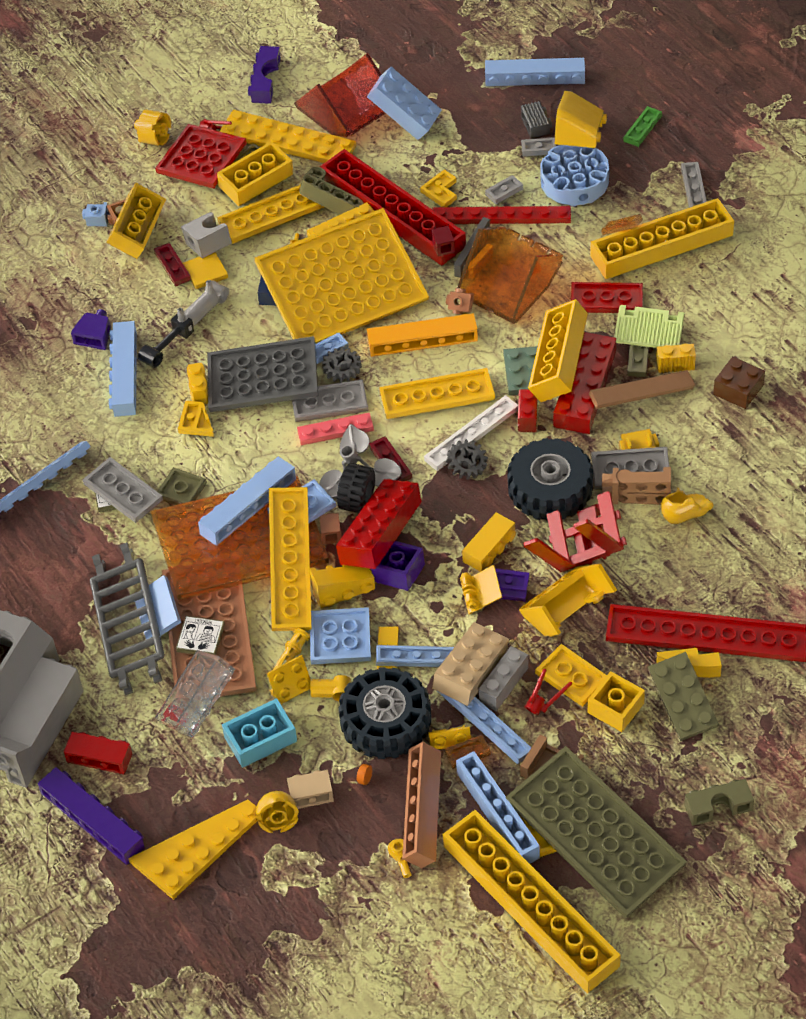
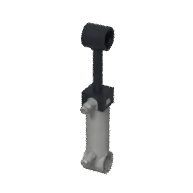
M207 280L205 292L185 311H183V308L177 309V314L171 319L172 331L156 347L144 345L138 353V359L152 368H157L163 360V353L161 351L177 335L187 339L194 332V326L218 303L222 304L227 300L229 288L214 280Z

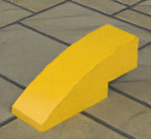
M697 648L657 652L656 663L686 652L697 677H721L722 665L719 652L698 654Z

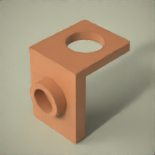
M126 199L107 205L108 215L106 216L110 225L113 224L114 226L120 212L115 211L116 207L123 206Z

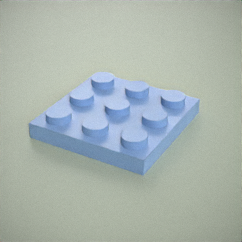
M369 607L311 611V665L371 661Z

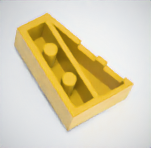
M329 565L323 570L309 568L312 592L320 608L330 607L335 603L349 600L374 590L375 580L370 568L347 565L336 568Z

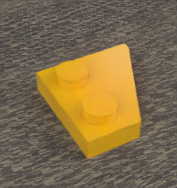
M185 401L178 426L179 434L214 436L213 428L211 427L203 402Z

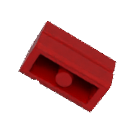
M529 389L519 390L518 432L535 433L537 432L538 399Z

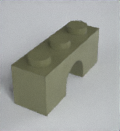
M746 779L732 780L727 784L712 785L707 789L693 790L685 794L684 806L692 826L713 821V806L716 804L728 806L733 816L753 811L754 798Z

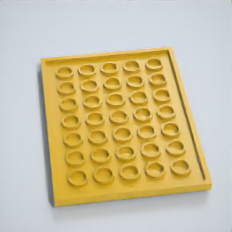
M384 208L255 257L254 260L293 339L314 336L317 344L338 332L342 335L429 300V295Z

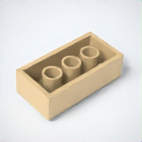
M473 622L436 670L432 689L468 706L479 692L481 685L507 652L509 639Z

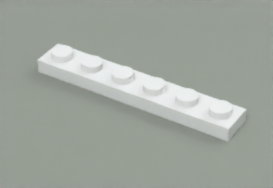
M505 395L424 456V461L438 471L447 464V453L451 450L452 444L456 445L459 440L463 444L465 439L470 444L473 440L477 442L517 412L518 404Z

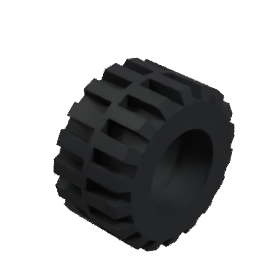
M349 463L345 467L337 491L339 509L360 513L374 493V468L355 463Z

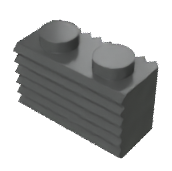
M539 101L522 105L521 119L530 138L550 134L552 121L551 118H547L546 107H542Z

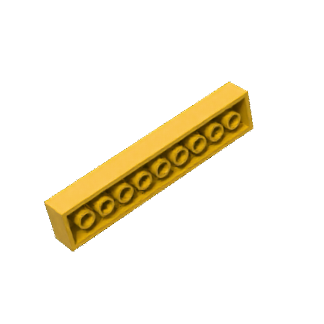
M476 810L472 811L443 834L444 848L587 994L620 968L621 955Z

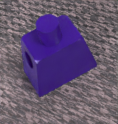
M98 309L96 314L84 313L71 331L73 344L106 350L111 330L107 312L103 309Z

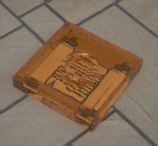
M637 214L609 221L601 229L602 235L636 228L643 221L642 215Z

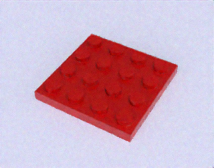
M188 124L156 166L155 170L156 173L214 189L218 184L217 172L235 161L247 144L246 138Z

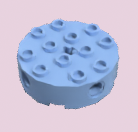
M568 145L553 147L540 163L541 188L547 197L557 203L572 207L593 203L605 193L608 187V159L597 148Z

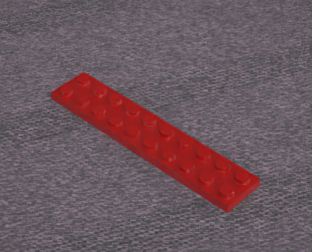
M610 604L606 631V641L675 649L697 648L698 651L806 662V624Z

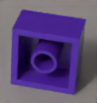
M395 541L377 568L371 569L375 582L409 591L425 566L423 548Z

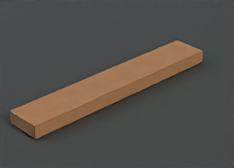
M688 370L590 390L589 395L595 408L599 409L693 389L695 383Z

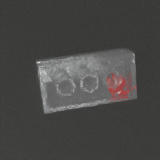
M197 650L155 716V719L175 731L193 738L199 731L205 718L209 715L214 703L220 697L227 682L230 681L235 668L219 656Z

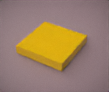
M216 252L204 258L199 256L183 262L196 290L205 287L207 280L219 282L228 278V273Z

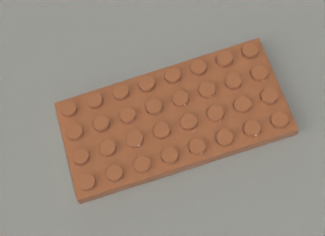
M239 559L162 570V576H166L169 580L181 619L180 624L168 631L176 703L257 691ZM186 616L224 621L225 627L216 657L176 651Z

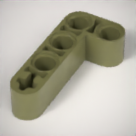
M312 167L303 176L299 190L300 194L339 215L363 204L361 199L324 181L326 171L323 168Z

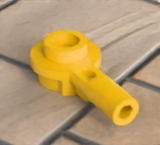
M394 839L388 845V853L395 861H398L403 877L409 878L411 877L408 863L402 859L403 839Z

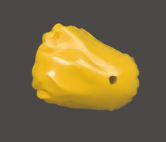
M677 487L676 492L663 498L661 511L665 520L670 524H680L689 519L705 515L713 508L714 504L705 498L704 495L697 493L686 495Z

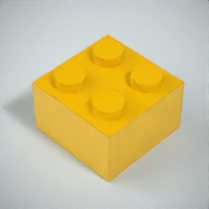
M610 671L589 697L588 713L618 731L623 732L644 705L645 690Z

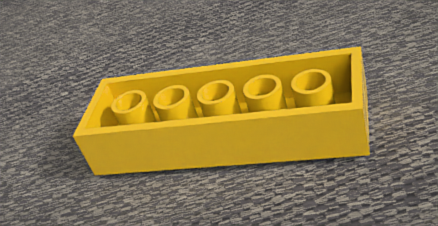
M576 299L547 310L545 313L528 389L540 402L551 400L572 390L588 313Z

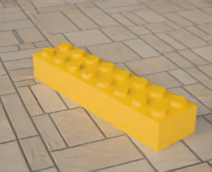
M717 198L637 225L634 228L591 241L590 256L606 280L733 236L734 220Z

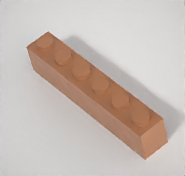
M424 742L409 749L402 857L403 860L419 868H423L436 861L441 751Z

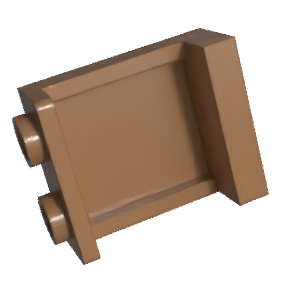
M540 734L520 765V776L527 779L560 750L548 745L547 737ZM580 754L578 758L584 763V755Z

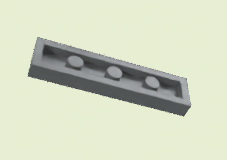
M482 218L454 263L455 277L461 278L464 272H466V263L484 245L485 238L490 236L492 230L490 219Z

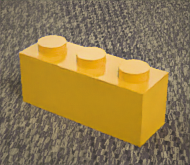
M496 512L462 550L463 563L479 572L485 570L486 567H490L494 558L503 552L506 544L515 538V522Z

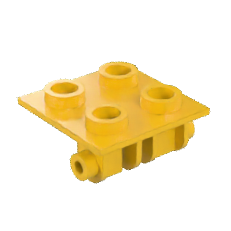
M494 565L473 576L467 572L461 574L460 581L469 615L502 598Z
M302 655L266 673L272 688L270 693L272 697L278 699L280 704L311 689V679Z

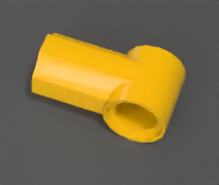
M338 675L334 679H312L310 685L311 697L333 698L339 702L341 694L345 693L344 688L348 683H351V678L345 675Z

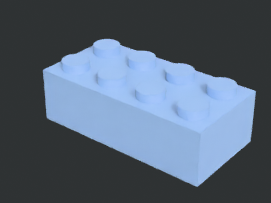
M389 67L380 76L367 98L417 140L430 130L442 111L393 67Z

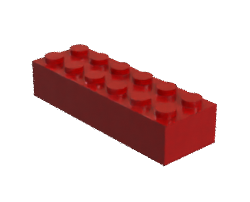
M584 332L572 390L567 394L560 395L553 412L554 428L590 434L598 409L595 408L589 392L590 390L605 387L616 354L617 338Z
M383 479L337 543L336 548L340 565L370 569L377 568L422 502L418 483Z

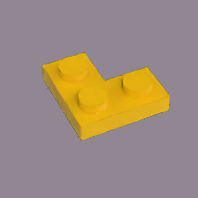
M444 169L422 185L420 192L441 207H448L457 200V195L449 190L451 186L457 183V178Z

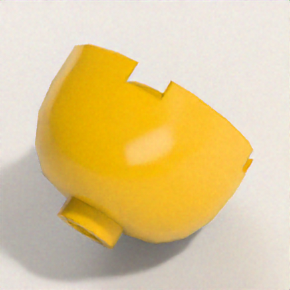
M272 791L265 794L259 800L256 815L258 824L264 831L273 833L274 830L281 829L280 833L291 829L298 821V807L295 800L289 794L283 791Z

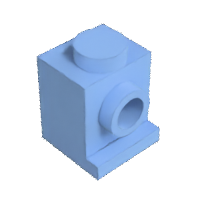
M107 202L103 204H87V208L82 211V217L86 220L87 226L108 225L106 216L108 215Z

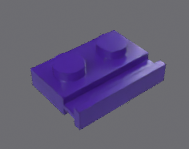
M496 569L502 594L501 599L526 602L530 574L528 572Z

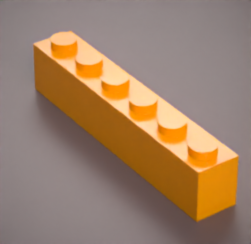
M472 313L368 328L367 339L370 356L373 357L478 341V332L475 316Z

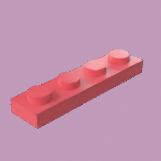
M370 412L299 426L297 431L301 445L341 438L350 424L365 433L374 431Z

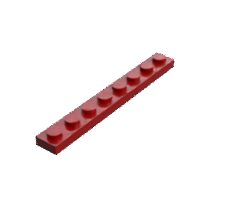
M571 206L432 207V210L453 224H479L483 217L490 219V224L571 223Z

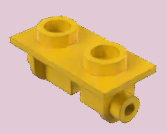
M462 725V727L450 728L449 730L441 729L434 731L433 729L432 732H428L430 746L436 749L472 745L470 726L465 727V725Z

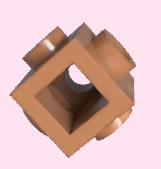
M455 288V291H450V294H447L446 305H448L449 310H453L452 313L463 315V312H472L474 294L466 293V289Z

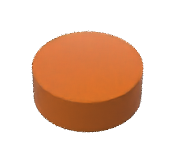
M362 764L357 772V782L366 786L372 777V766Z

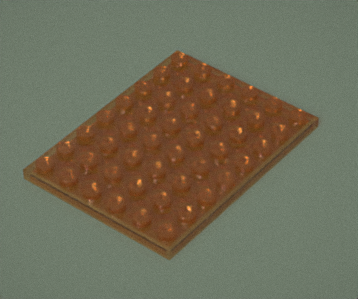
M298 476L287 488L302 487ZM235 491L150 511L177 600L271 577L269 513L267 511L269 503L217 546L200 535L198 522ZM315 520L309 523L310 568L329 563V557Z

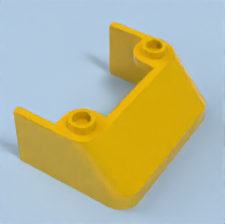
M601 564L581 566L566 573L523 605L519 611L544 636L552 637L561 633L559 630L561 627L560 623L586 603L593 602V604H596L604 598V594L614 593L617 589Z

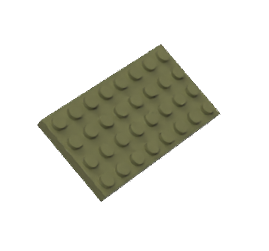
M566 746L505 797L515 811L625 919L687 863L681 855Z

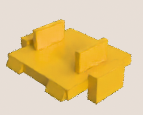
M650 429L625 433L620 436V450L659 447L656 433L651 434Z

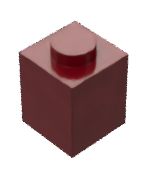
M449 226L432 229V243L437 256L455 253L454 238Z

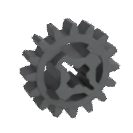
M343 347L339 351L334 348V352L328 351V356H324V361H322L323 374H327L328 379L333 377V382L337 379H340V383L343 382V379L349 382L350 377L356 378V374H360V368H362L360 355L357 356L356 351L351 353V348H348L346 351Z
M465 439L463 444L459 440L456 445L452 444L451 450L447 453L446 462L450 463L448 469H454L453 475L459 473L460 479L463 476H466L467 480H469L470 476L476 479L477 475H482L484 469H486V462L488 460V457L484 456L486 450H480L481 444L475 446L474 440L471 444L468 443L467 439Z

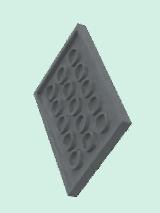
M314 336L207 352L208 408L210 412L319 396Z

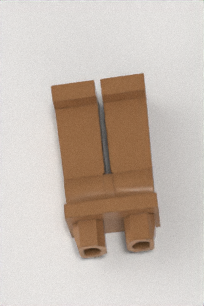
M663 467V472H631L625 469L619 471V468H613V474L602 473V493L609 491L613 504H618L619 501L630 504L661 505L663 498L671 494V467Z

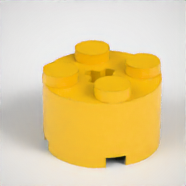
M144 109L139 120H136L134 124L137 130L138 141L157 146L165 145L170 137V134H168V128H171L170 116L164 112Z

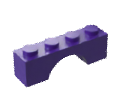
M260 46L259 52L256 53V64L254 63L253 65L254 75H251V86L248 87V96H251L252 103L271 104L274 93L273 83L271 79L265 76L279 70L281 61L280 47Z

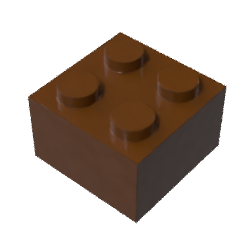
M732 356L714 380L713 395L746 409L764 386L765 370Z

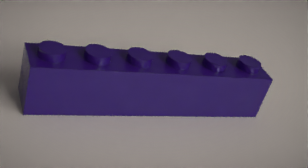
M55 767L37 783L41 794L126 865L129 863L128 858L140 853L145 848L143 843L144 837L138 830L135 829L133 831L123 818L115 816L110 807H104L94 794L89 795L79 782H73L66 771L61 772Z

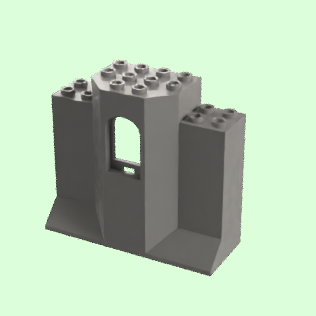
M0 610V644L11 647L0 664V770L5 771L8 782L27 788L82 695L83 687L78 670L72 665L59 663L54 640L49 634L27 617H19L9 611Z

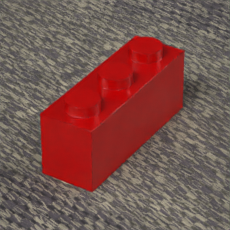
M71 732L64 749L67 763L125 775L133 755L130 743L126 741L111 740L104 736H92L85 732Z

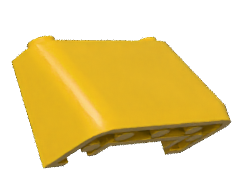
M564 91L557 109L555 144L596 148L597 142L601 141V132H598V129L603 127V124H606L607 114H604V110L572 91Z

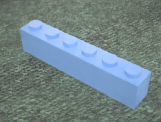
M584 58L485 60L486 86L585 84Z
M135 321L113 323V330H110V340L113 343L110 344V354H112V357H109L110 368H112V371H109V379L112 382L109 385L110 396L112 395V398L109 399V409H113L114 417L136 415L137 331Z
M279 456L269 462L265 468L257 472L249 481L243 483L238 490L230 494L227 499L221 504L216 505L210 513L200 519L198 522L200 535L217 546L269 503V488H287L296 480L295 467Z
M473 751L456 760L458 776L494 829L529 864L540 859L539 844L510 802L505 798L506 796L477 754Z

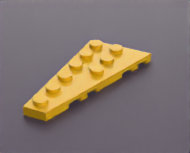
M247 799L128 858L129 863L174 900L258 821L256 815L257 806Z

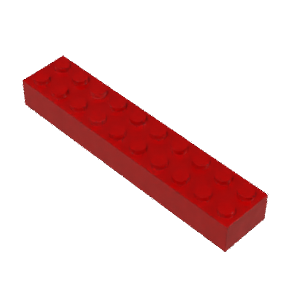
M343 149L320 166V168L326 171L324 181L361 199L363 204L367 202L374 211L384 208L397 235L439 265H444L464 249L466 245V232L347 150ZM449 226L454 238L455 253L438 257L432 243L431 230Z

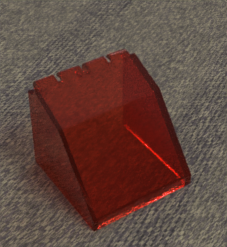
M366 53L336 77L323 85H316L294 104L299 111L331 135L346 138L353 136L374 122V120L386 114L367 98L382 74L370 55Z

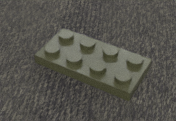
M686 652L648 666L650 675L680 741L719 726Z

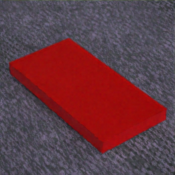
M571 282V301L576 299L587 313H618L621 305H626V310H635V307H643V283Z

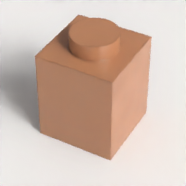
M327 513L320 516L322 545L338 543L340 541L339 513Z

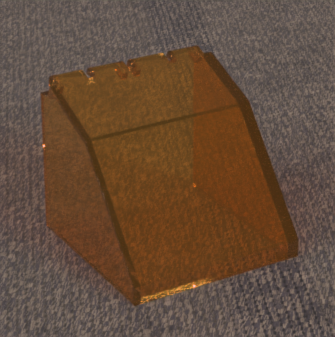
M479 228L457 288L466 289V293L474 294L473 304L515 324L549 288L563 263V254L551 249L548 255L549 247L535 242L524 235L518 240L520 233L510 228Z

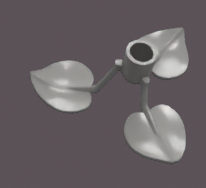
M352 424L348 426L340 442L343 471L347 464H356L358 461L364 466L371 467L358 455V453H363L367 450L370 439L364 431ZM378 459L374 464L375 486L377 487L383 479L397 480L402 474L397 463L390 459ZM339 470L326 472L319 483L331 498H337L338 485L342 475Z

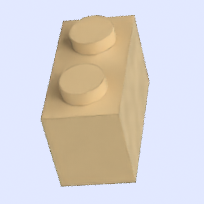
M317 770L313 773L298 774L287 778L290 796L295 800L298 809L334 802L328 770Z

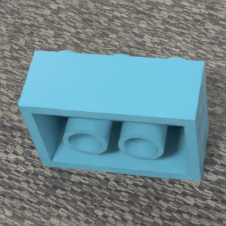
M277 698L222 724L224 738L242 768L297 742L295 727Z

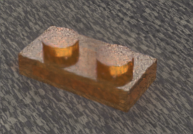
M483 735L444 749L452 769L456 768V760L473 751L479 759L491 755Z

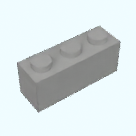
M510 646L479 688V701L497 712L527 671L528 654Z

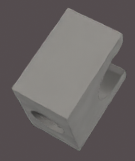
M212 212L181 226L186 245L201 258L232 244L227 225L223 223L217 226Z

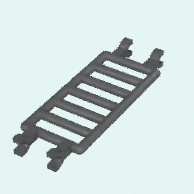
M126 542L120 545L125 564L106 571V563L104 560H101L100 554L92 556L97 575L90 578V585L109 676L111 678L119 677V687L121 690H124L125 695L133 693L128 673L148 665L149 677H153L154 683L163 681L157 661L163 659L165 654L143 559L138 558L134 560V551L132 548H129V544ZM137 567V576L99 590V582ZM135 584H141V591L103 606L101 598ZM144 598L145 606L106 621L105 613ZM144 614L148 615V622L109 637L108 629ZM151 629V638L114 653L112 652V644ZM150 646H155V654L116 669L115 660Z

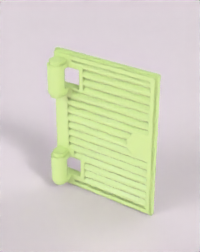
M621 305L619 307L614 338H617L616 343L653 348L664 345H680L685 313L678 312V316L669 315V310L635 307V310H626V305Z

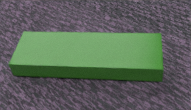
M647 106L626 133L623 141L639 147L662 117V111Z

